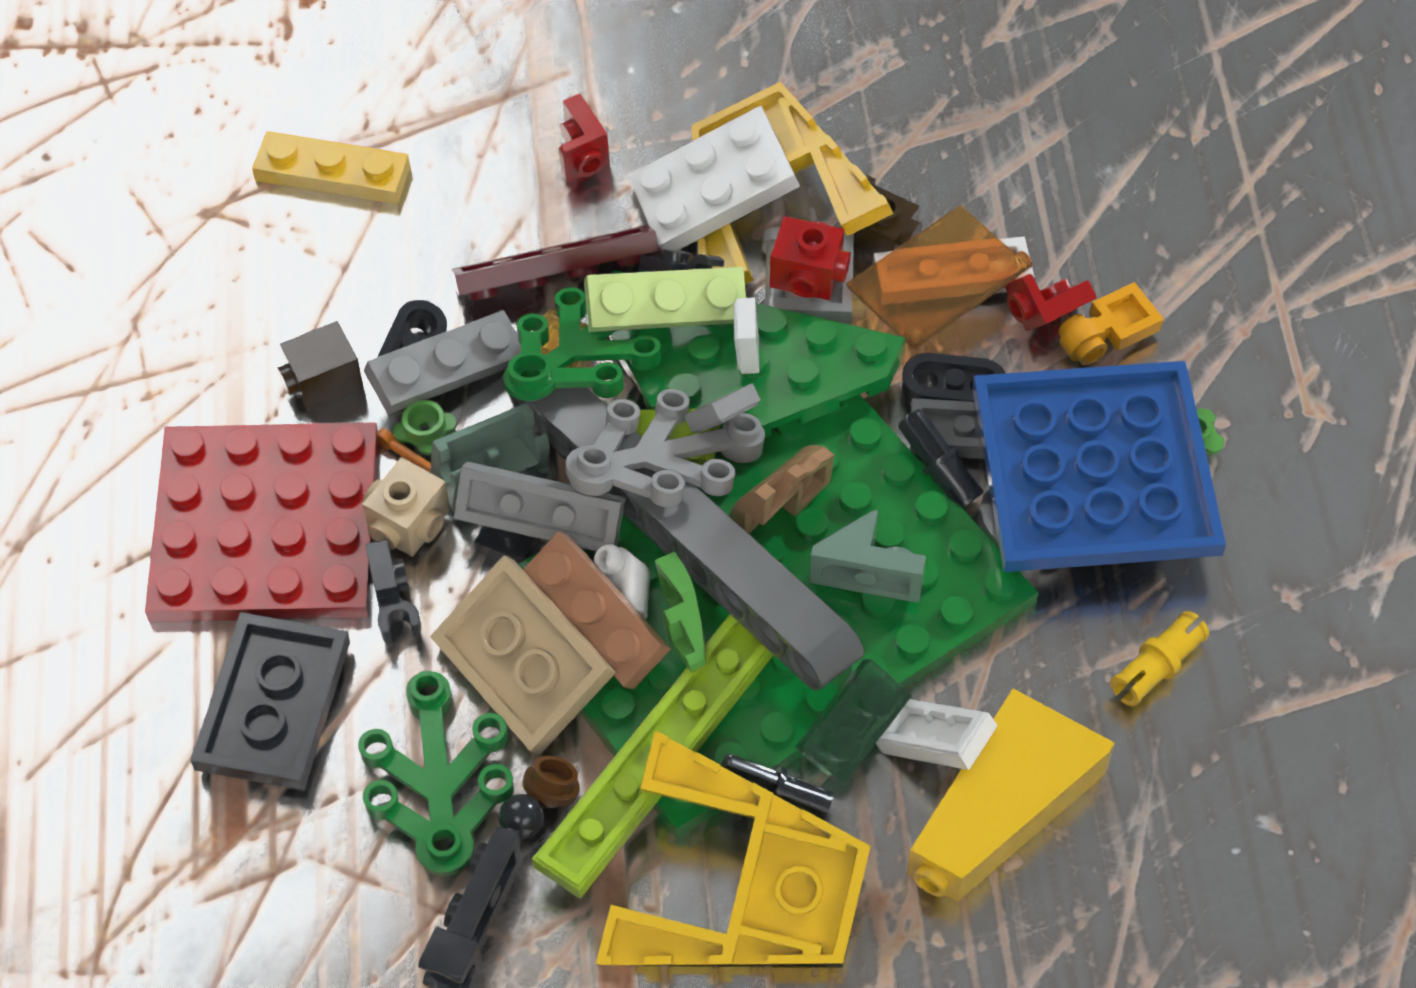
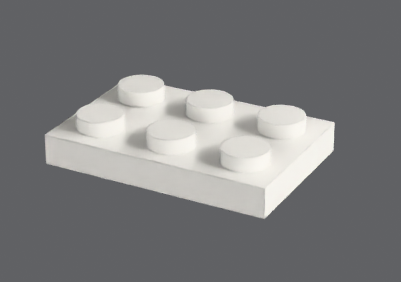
M761 105L628 175L648 224L656 232L658 247L661 251L663 248L680 250L800 187Z

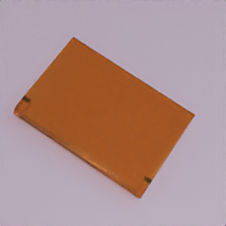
M959 205L848 281L846 287L898 336L905 337V343L912 349H917L1032 268V260L1024 251H1019L1015 254L962 205Z

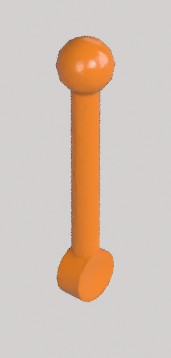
M382 427L377 431L376 436L381 447L386 450L392 449L406 460L430 473V462L397 441L388 429Z

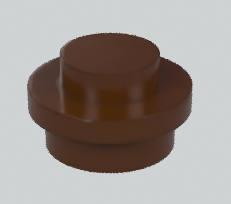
M556 756L537 758L534 765L526 769L522 779V785L526 793L538 800L541 806L547 808H557L572 804L577 799L580 791L577 769L567 760Z

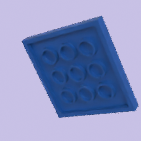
M1186 361L974 376L972 389L1003 572L1223 556L1226 540Z

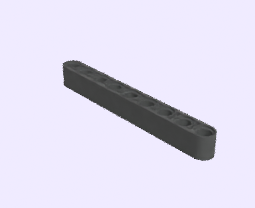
M587 387L555 388L550 395L535 401L520 400L508 393L514 408L524 403L529 405L534 412L535 425L533 430L539 436L546 433L549 445L565 460L569 453L576 448L594 445L606 426L608 406ZM637 432L625 435L617 451L636 447L642 437ZM646 468L633 470L651 478L656 473ZM685 482L682 501L674 507L658 506L650 498L613 486L607 492L626 497L623 515L666 555L675 551L684 564L689 576L810 689L815 691L821 690L863 658V646L853 629L695 485Z

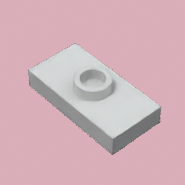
M903 698L874 742L883 754L969 770L998 725L988 712Z

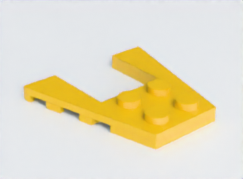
M781 82L692 125V141L761 105L794 174L813 164L816 165L840 225L847 236L893 214L886 198L875 190L861 170L848 160L833 139L821 130L813 117ZM732 222L697 240L698 254L720 256L724 260V267L713 266L712 269L743 267L745 285L754 281Z
M655 731L640 787L641 791L755 819L727 934L610 905L596 964H843L871 846L813 814L801 810L775 796L772 792L761 786L751 783L723 768L720 764L671 740L668 736Z

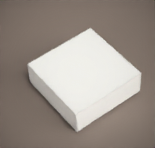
M755 297L738 298L734 302V340L737 366L741 374L759 373V335Z

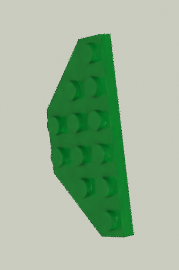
M613 270L612 274H619V273H626V272H621V271ZM755 303L759 335V373L741 374V371L738 370L734 324L617 330L609 336L610 340L633 339L640 335H650L660 341L661 363L654 369L638 370L630 364V360H619L631 382H635L642 394L647 410L656 409L657 396L666 389H676L684 392L689 398L688 409H698L723 395L753 383L761 401L758 402L757 406L743 413L753 415L760 421L765 432L764 439L772 436L771 429L796 419L799 420L800 424H804L839 410L841 401L866 392L868 397L889 390L905 353V337ZM725 422L720 424V429L723 428Z

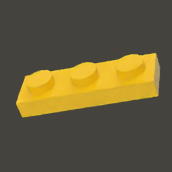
M266 130L253 163L252 172L254 180L259 182L398 204L411 165L409 154Z

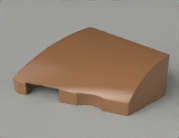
M805 446L766 479L741 497L731 509L729 517L748 534L759 524L764 525L781 507L796 517L830 483L834 454L823 446Z

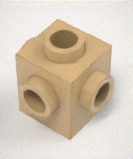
M400 457L382 480L378 479L370 485L362 504L367 527H369L368 533L375 542L387 540L389 550L397 548L411 557L415 555L424 542L430 543L436 538L443 526L444 517L450 511L446 482Z

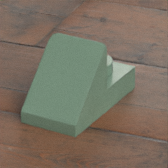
M878 510L869 512L813 545L810 583L919 603L926 556L913 554L902 547H874Z

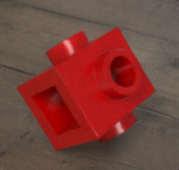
M783 216L770 255V288L792 292L803 298L815 297L830 301L836 281L845 282L851 260V252L843 250L844 229L830 226L824 222H810Z

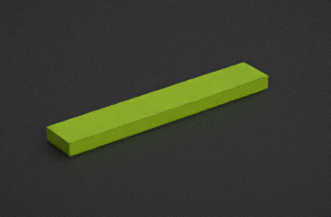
M732 615L726 618L706 643V665L692 672L688 667L684 670L532 858L533 868L579 899L582 898L662 797L661 795L641 791L640 789L654 732H660L671 740L697 752L772 658L773 654Z

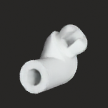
M614 544L601 546L595 554L594 563L616 588L621 591L642 617L646 619L650 586L649 569L632 553L622 547H617Z

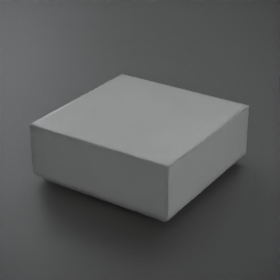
M753 383L707 403L684 415L691 432L696 431V433H699L757 406L761 400Z

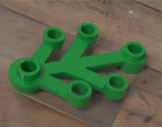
M564 288L557 292L554 298L556 315L559 318V346L546 355L542 354V346L549 341L547 319L540 314L522 316L516 324L521 353L509 361L503 378L506 391L514 398L520 400L535 401L550 395L555 388L592 387L595 395L601 398H612L619 395L624 388L623 371L619 365L604 362L596 365L594 368L566 367L574 361L630 360V364L638 370H651L661 363V344L657 338L650 335H640L633 339L605 340L617 330L589 332L588 325L581 330V319L587 313L585 293L578 288Z
M422 671L413 676L406 686V699L410 712L420 719L425 769L396 750L391 736L383 729L375 728L364 732L359 738L358 749L361 760L365 765L371 768H381L428 801L430 821L400 803L397 790L389 781L376 780L371 782L364 789L362 798L365 810L370 817L377 820H386L416 841L415 851L417 859L425 870L435 875L451 876L463 870L471 861L474 853L472 833L497 804L504 803L508 797L512 796L514 792L512 773L506 766L501 764L486 766L478 777L480 790L455 817H453L452 798L492 752L499 751L505 746L508 740L505 720L500 715L495 713L480 715L472 726L473 738L448 765L443 716L452 707L451 687L447 678L435 671ZM434 686L438 688L434 694L429 696L418 693L419 690L425 687ZM488 727H495L500 730L499 734L494 738H484L480 735ZM374 743L386 745V748L379 754H370L366 751ZM494 778H501L506 781L505 786L499 790H491L486 787L487 783ZM379 794H387L391 797L390 801L383 806H375L371 803L372 799ZM442 839H452L455 842L452 848L446 851H439L434 848L435 843Z

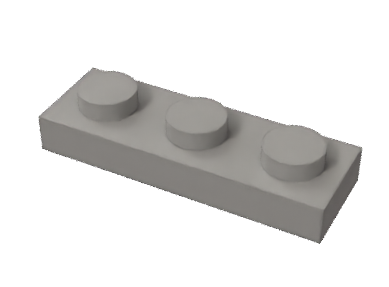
M502 310L368 360L363 372L388 415L404 409L416 401L430 399L507 369L509 361L521 353V345L518 342L517 332L505 311Z
M467 461L461 467L454 519L548 541L558 531L569 534L581 548L597 551L605 544L618 546L626 497L610 493L589 496L576 491L570 484Z

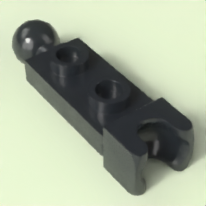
M518 793L508 797L500 807L498 815L500 826L496 825L488 844L481 842L475 849L468 870L469 875L472 877L463 895L456 893L446 910L444 926L447 929L435 927L419 960L418 967L426 970L423 978L425 986L429 988H473L483 966L479 947L522 859L520 845L523 840L535 836L543 825V808L538 800L531 795Z

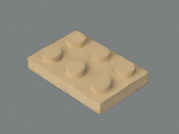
M505 555L429 636L493 710L505 720L507 726L528 750L537 754H541L616 673L612 666L515 560Z

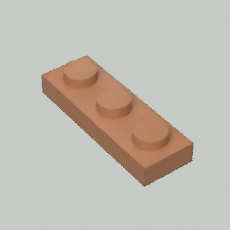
M558 531L523 569L616 671L614 677L623 687L635 689L671 650L668 644L569 534Z

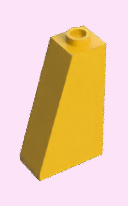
M1013 688L994 717V721L998 726L971 768L969 770H960L911 847L907 874L912 876L914 882L925 892L938 897L945 895L959 902L1103 777L1108 769L1115 743Z

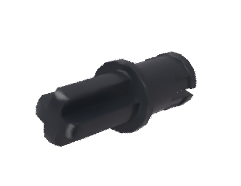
M915 410L898 424L899 430L926 466L921 471L924 475L929 473L941 490L958 508L959 505L962 508L984 493L982 487L970 475L956 454L959 451L958 447L955 446L951 449L923 410Z
M726 754L720 763L723 768L751 783L761 786L801 810H805L825 820L832 802V791L798 780V778L788 775L787 769L781 766L773 771L733 754Z

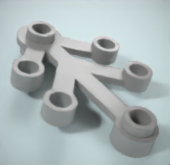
M666 389L658 394L655 417L636 447L617 451L624 436L632 434L637 430L640 409L636 403L630 400H614L608 405L606 426L594 445L582 446L570 452L566 459L565 472L571 486L576 491L585 495H603L610 491L613 486L650 498L658 506L674 507L682 501L685 482L701 487L704 492L713 496L726 495L731 492L733 487L735 469L729 462L712 459L705 462L702 466L685 460L686 458L721 451L726 458L734 462H752L757 460L762 453L765 432L760 421L755 416L741 413L725 422L722 429L668 440L676 425L686 420L684 415L688 414L689 398L680 390ZM646 468L656 473L651 478L633 470Z

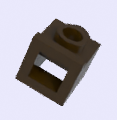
M866 175L875 190L886 198L893 214L855 232L853 247L872 256L874 253L912 249L917 243L923 228V223L918 221L920 206L876 186V179Z

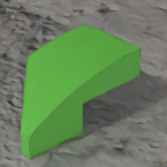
M674 551L655 560L663 599L670 607L662 611L669 643L692 672L706 665V643L691 578L684 564Z

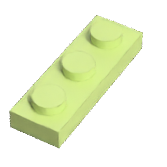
M743 267L587 275L584 279L589 332L734 324V302L738 298H746Z

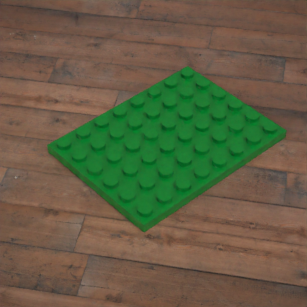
M860 394L841 401L839 410L804 424H800L799 420L796 419L771 429L772 436L764 439L762 453L755 461L738 463L726 458L721 451L716 452L715 459L727 461L735 469L733 487L730 493L723 496H713L704 492L701 487L696 486L729 516L731 509L741 497L766 479L805 446L818 445L831 451L834 454L830 483L796 517L781 507L764 525L759 524L749 535L840 616L856 633L864 650L863 658L819 691L810 689L773 655L697 751V753L718 764L721 763L726 754H733L773 771L779 766L788 767L1037 602L1038 591L1020 571L1003 572L1000 549L960 505L958 508L941 490L929 473L923 474L921 470L925 466ZM878 510L874 547H902L913 554L926 556L919 603L810 583L813 545L869 512ZM625 515L622 516L617 547L628 550L649 569L648 612L645 620L668 644L671 650L635 689L623 687L613 675L580 711L581 715L614 757L687 668L668 641L662 611L670 607L663 599L655 560L666 554ZM582 548V550L594 562V557L597 551ZM539 552L518 565L524 569ZM691 578L698 603L705 643H707L730 614ZM662 796L653 807L677 839L721 811Z

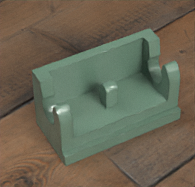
M527 403L432 441L430 473L446 482L449 505L453 512H455L461 467L467 461L521 474L528 467L547 474V477L549 476L550 469L547 465L550 445L548 436L544 433L535 437L533 426L535 425L534 412Z

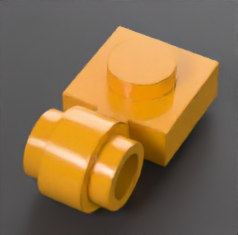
M1133 282L1093 301L1089 311V315L1092 318H1085L1083 314H1077L1067 319L1058 330V334L1061 337L1059 343L1072 361H1080L1082 365L1086 366L1096 362L1105 354L1107 350V345L1104 342L1105 339L1108 338L1116 350L1120 351L1159 332L1164 318L1137 284Z

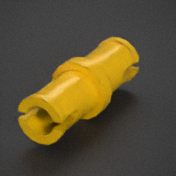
M1191 611L1182 612L1158 637H1150L1140 645L1139 655L1110 680V687L1116 696L1130 683H1134V686L1120 701L1134 707L1162 679L1169 680L1180 671L1181 661L1200 643L1206 641L1210 635L1204 621L1189 634L1186 633L1189 626L1199 617L1197 614Z

